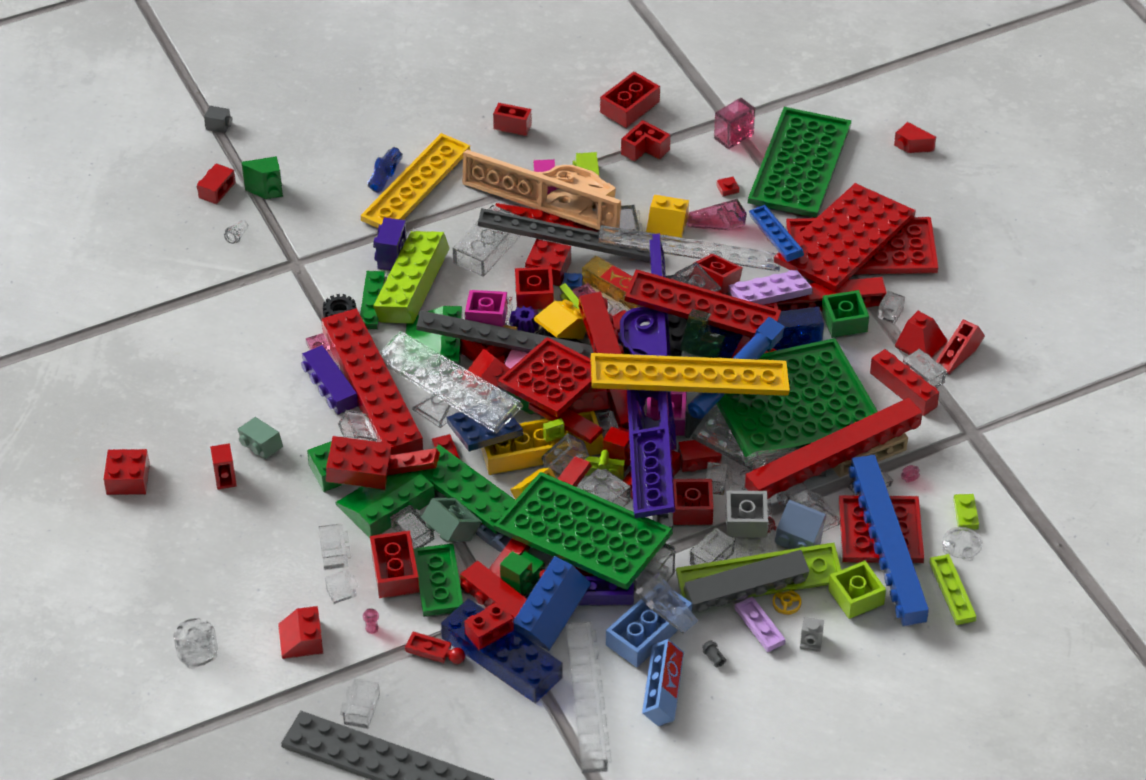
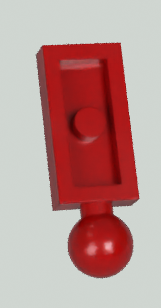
M414 631L405 645V652L444 663L447 657L454 664H461L465 660L464 650L461 648H453L451 650V642Z

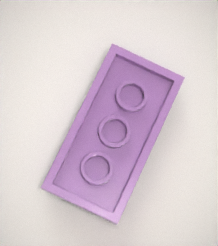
M790 270L786 273L736 282L729 285V292L733 297L765 305L812 294V287L798 270Z

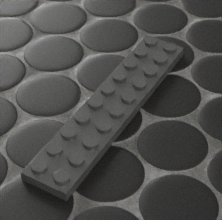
M304 711L299 712L281 742L282 748L370 780H494Z

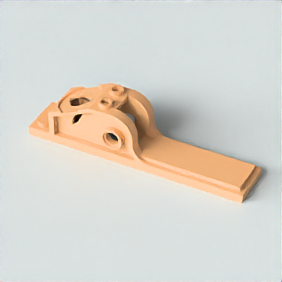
M470 150L463 152L462 184L612 235L619 233L621 200L615 199L616 188L599 178L600 176L593 171L574 165H559L549 171L534 172ZM548 186L559 188V190H555L547 195Z

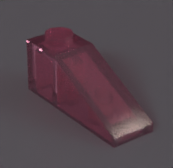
M734 199L689 212L687 225L693 228L732 230L745 226L747 213L739 200Z

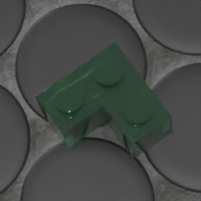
M697 309L691 310L688 315L680 351L705 358H719L725 336L707 331L711 313Z

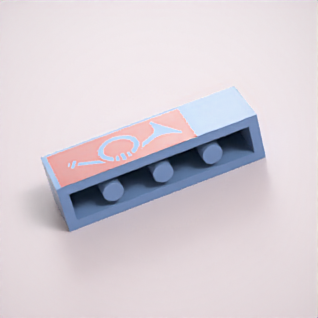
M669 639L652 645L642 714L657 726L675 720L684 652Z

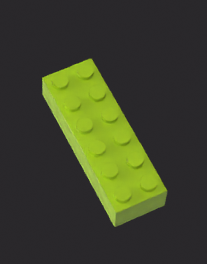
M410 232L373 305L379 322L414 323L450 249L444 232Z

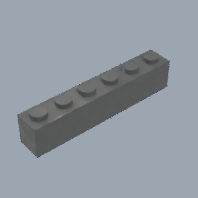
M797 550L685 582L683 590L686 599L692 603V612L696 610L703 612L709 609L710 606H723L731 600L741 601L752 594L762 595L767 590L773 588L779 590L790 583H803L810 571L802 550Z

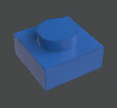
M564 273V283L572 291L582 292L583 273Z

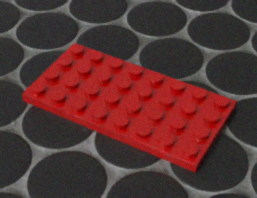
M854 183L794 238L803 249L804 256L787 262L779 252L774 256V263L789 270H798L803 277L836 291L915 217L916 210Z
M914 217L854 274L938 273L931 217ZM816 218L786 219V230L794 239Z

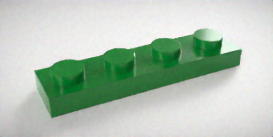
M366 271L360 316L367 329H378L379 320L373 305L384 285L385 271Z

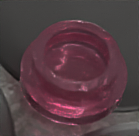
M913 465L905 467L901 473V478L905 479L906 482L915 481L920 477L919 467Z

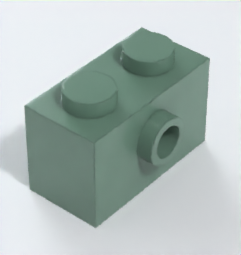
M254 417L238 428L239 441L242 446L248 447L254 454L260 455L264 459L283 447L279 431L257 417Z

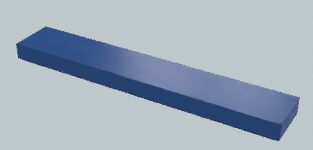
M766 205L749 211L750 217L787 262L804 256L803 249Z

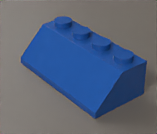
M554 556L513 620V632L550 651L591 583L573 565Z

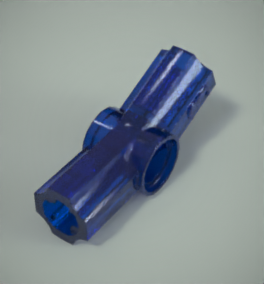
M393 147L382 158L378 157L376 159L374 172L368 182V187L372 191H382L389 176L392 177L394 175L396 166L403 156L399 148Z

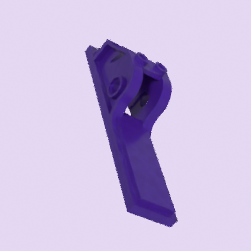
M660 233L652 234L653 240H649L651 273L666 277L665 256ZM639 307L627 311L622 316L620 332H618V344L622 345L624 354L653 355L664 353V356H671L668 313L647 307ZM643 322L650 323L649 325L640 326Z
M664 353L653 354V355H655V356H664ZM627 390L635 518L675 512L671 450H676L677 442L671 391ZM648 397L658 401L661 417L658 421H654L644 414L645 401Z

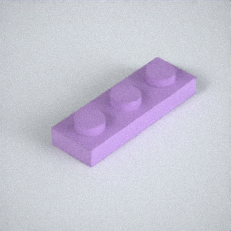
M753 596L735 604L736 612L767 652L785 645V638Z

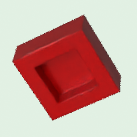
M734 176L717 180L716 185L722 197L739 193V186Z

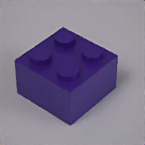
M384 218L382 225L379 224L378 237H375L373 247L376 248L374 260L377 261L378 269L392 270L407 240L406 220Z

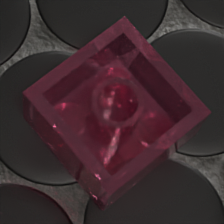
M739 98L715 113L714 139L729 150L754 134L755 107L743 98Z

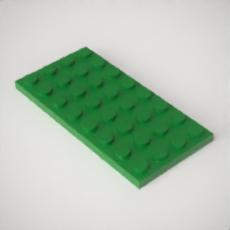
M784 107L748 196L747 203L758 206L766 205L768 208L817 218L848 136L852 120Z
M542 472L534 478L494 524L495 531L548 555L556 556L579 569L626 590L673 534L672 528L647 517L635 518L634 512Z

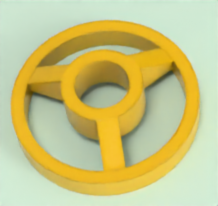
M794 591L780 592L773 596L772 604L777 612L790 615L800 609L801 598ZM777 597L781 599V604L784 606L783 610L775 604ZM799 601V605L795 609L786 611L787 607L792 606L793 602Z

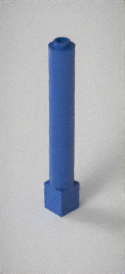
M768 317L756 330L755 336L732 359L758 360L766 351L769 352L782 339L785 326ZM700 392L688 404L690 415L694 418L702 419L726 393Z

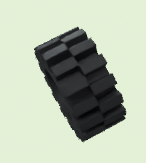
M336 294L337 297H334V295L330 296L331 299L327 298L322 306L324 318L339 314L334 312L336 310L349 311L355 309V300L351 296L346 298V294H343L342 297H340V294Z

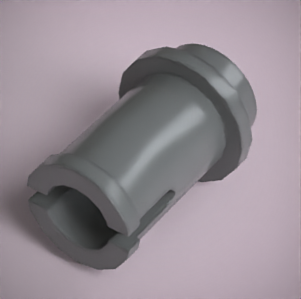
M709 640L702 646L703 653L708 655L714 666L718 668L726 662V658L717 648V643Z

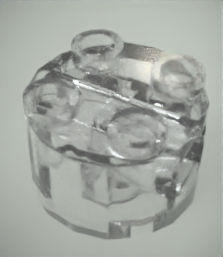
M193 618L179 624L176 633L174 632L177 657L187 668L192 669L202 666L217 658L216 634L210 622Z

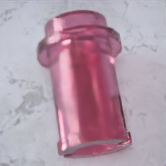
M369 608L365 610L362 617L365 621L366 632L373 634L379 629V613L375 609Z

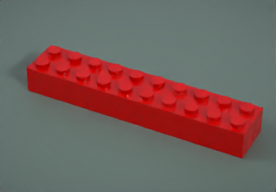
M357 308L322 318L323 336L341 372L357 393L358 407L375 441L392 444L391 455L423 450V437Z

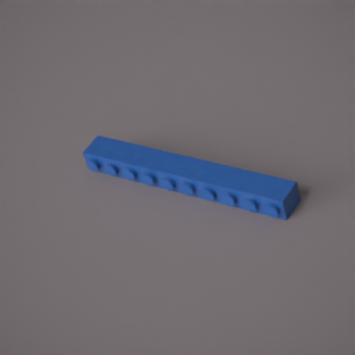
M868 455L852 458L851 466L848 467L849 476L854 480L853 487L855 493L859 495V506L864 509V521L869 524V536L871 539H874V550L876 555L879 554L880 569L885 572L886 586H890V598L896 604V616L901 619L903 626L926 623L929 608L876 456Z

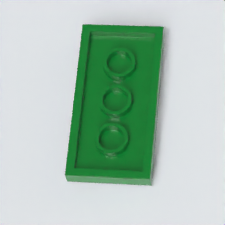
M454 544L413 548L418 572L423 617L463 612L464 604Z

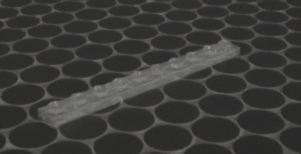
M601 225L598 243L650 251L649 240H653L652 234L654 233ZM660 234L664 254L702 259L713 253L739 266L780 271V265L774 263V256L777 254L774 252Z

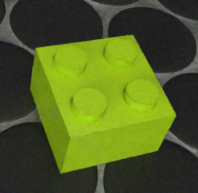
M866 561L830 575L828 591L848 619L885 604L886 588Z

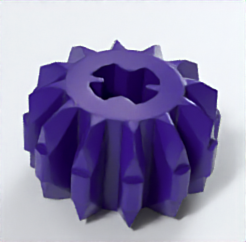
M524 305L522 308L516 307L515 311H511L509 325L517 327L519 331L529 333L539 331L540 325L534 321L535 316L539 314L538 310L532 309V306L525 308Z

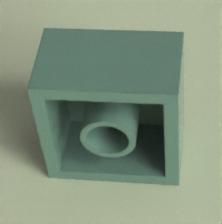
M432 498L421 516L426 525L438 532L440 538L446 542L471 541L482 523L479 518L456 498Z

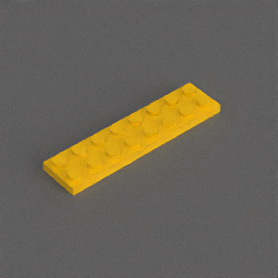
M440 133L360 215L361 221L378 228L379 224L382 225L384 218L404 220L463 159V152L470 150V145Z

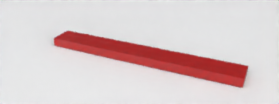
M574 456L558 479L577 487L592 465L589 461ZM512 538L490 566L489 570L500 577V563L512 551L521 556L524 551L527 552L530 549V546Z

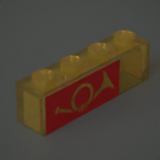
M598 256L592 258L582 267L583 281L586 284L610 296L629 309L644 307L624 301L633 276Z

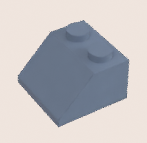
M789 500L777 527L775 544L787 549L821 545L826 514Z

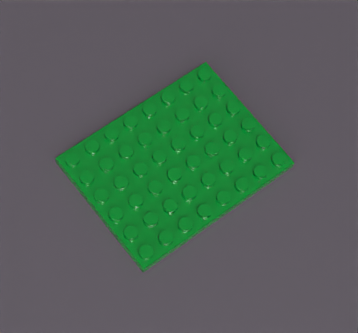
M835 338L764 353L758 359L786 361L790 389L788 396L726 393L716 404L747 462L796 451L878 412Z

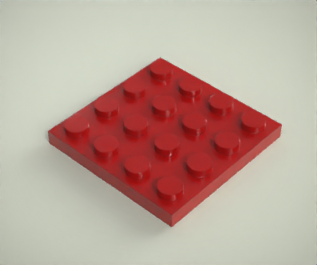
M546 337L497 380L498 386L559 417L592 387L591 360Z
M839 495L842 562L860 563L866 561L867 563H879V554L876 555L874 550V539H871L869 536V524L864 521V509L859 506V495ZM890 496L912 562L924 563L919 496Z

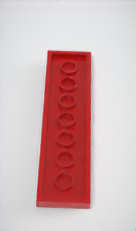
M637 269L624 299L626 302L752 338L755 336L756 330L768 317L778 322L781 315V310Z

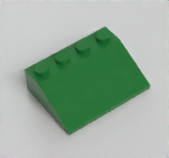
M442 306L427 311L463 319L462 306ZM417 315L413 324H406L403 376H460V339L416 330L419 315Z
M417 471L388 475L385 490L361 486L335 503L370 538V536L384 533L429 505L432 498H435L434 485Z

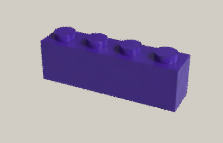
M323 345L302 353V369L305 373L308 372L311 382L318 386L320 395L322 397L325 396L330 409H334L337 415L358 407L356 391Z
M584 576L591 585L579 605H634V582L626 590L600 577Z

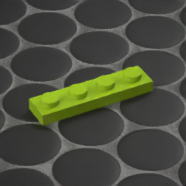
M950 555L931 557L929 564L955 624L961 625L975 622L977 616Z

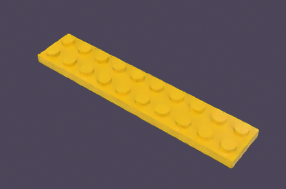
M591 353L590 357L592 388L788 396L790 391L787 363L781 360Z

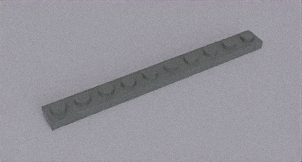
M484 208L480 210L477 225L479 227L651 262L650 243Z
M420 310L416 328L419 331L526 353L532 351L548 337ZM549 337L588 358L591 357V353H594L591 345Z

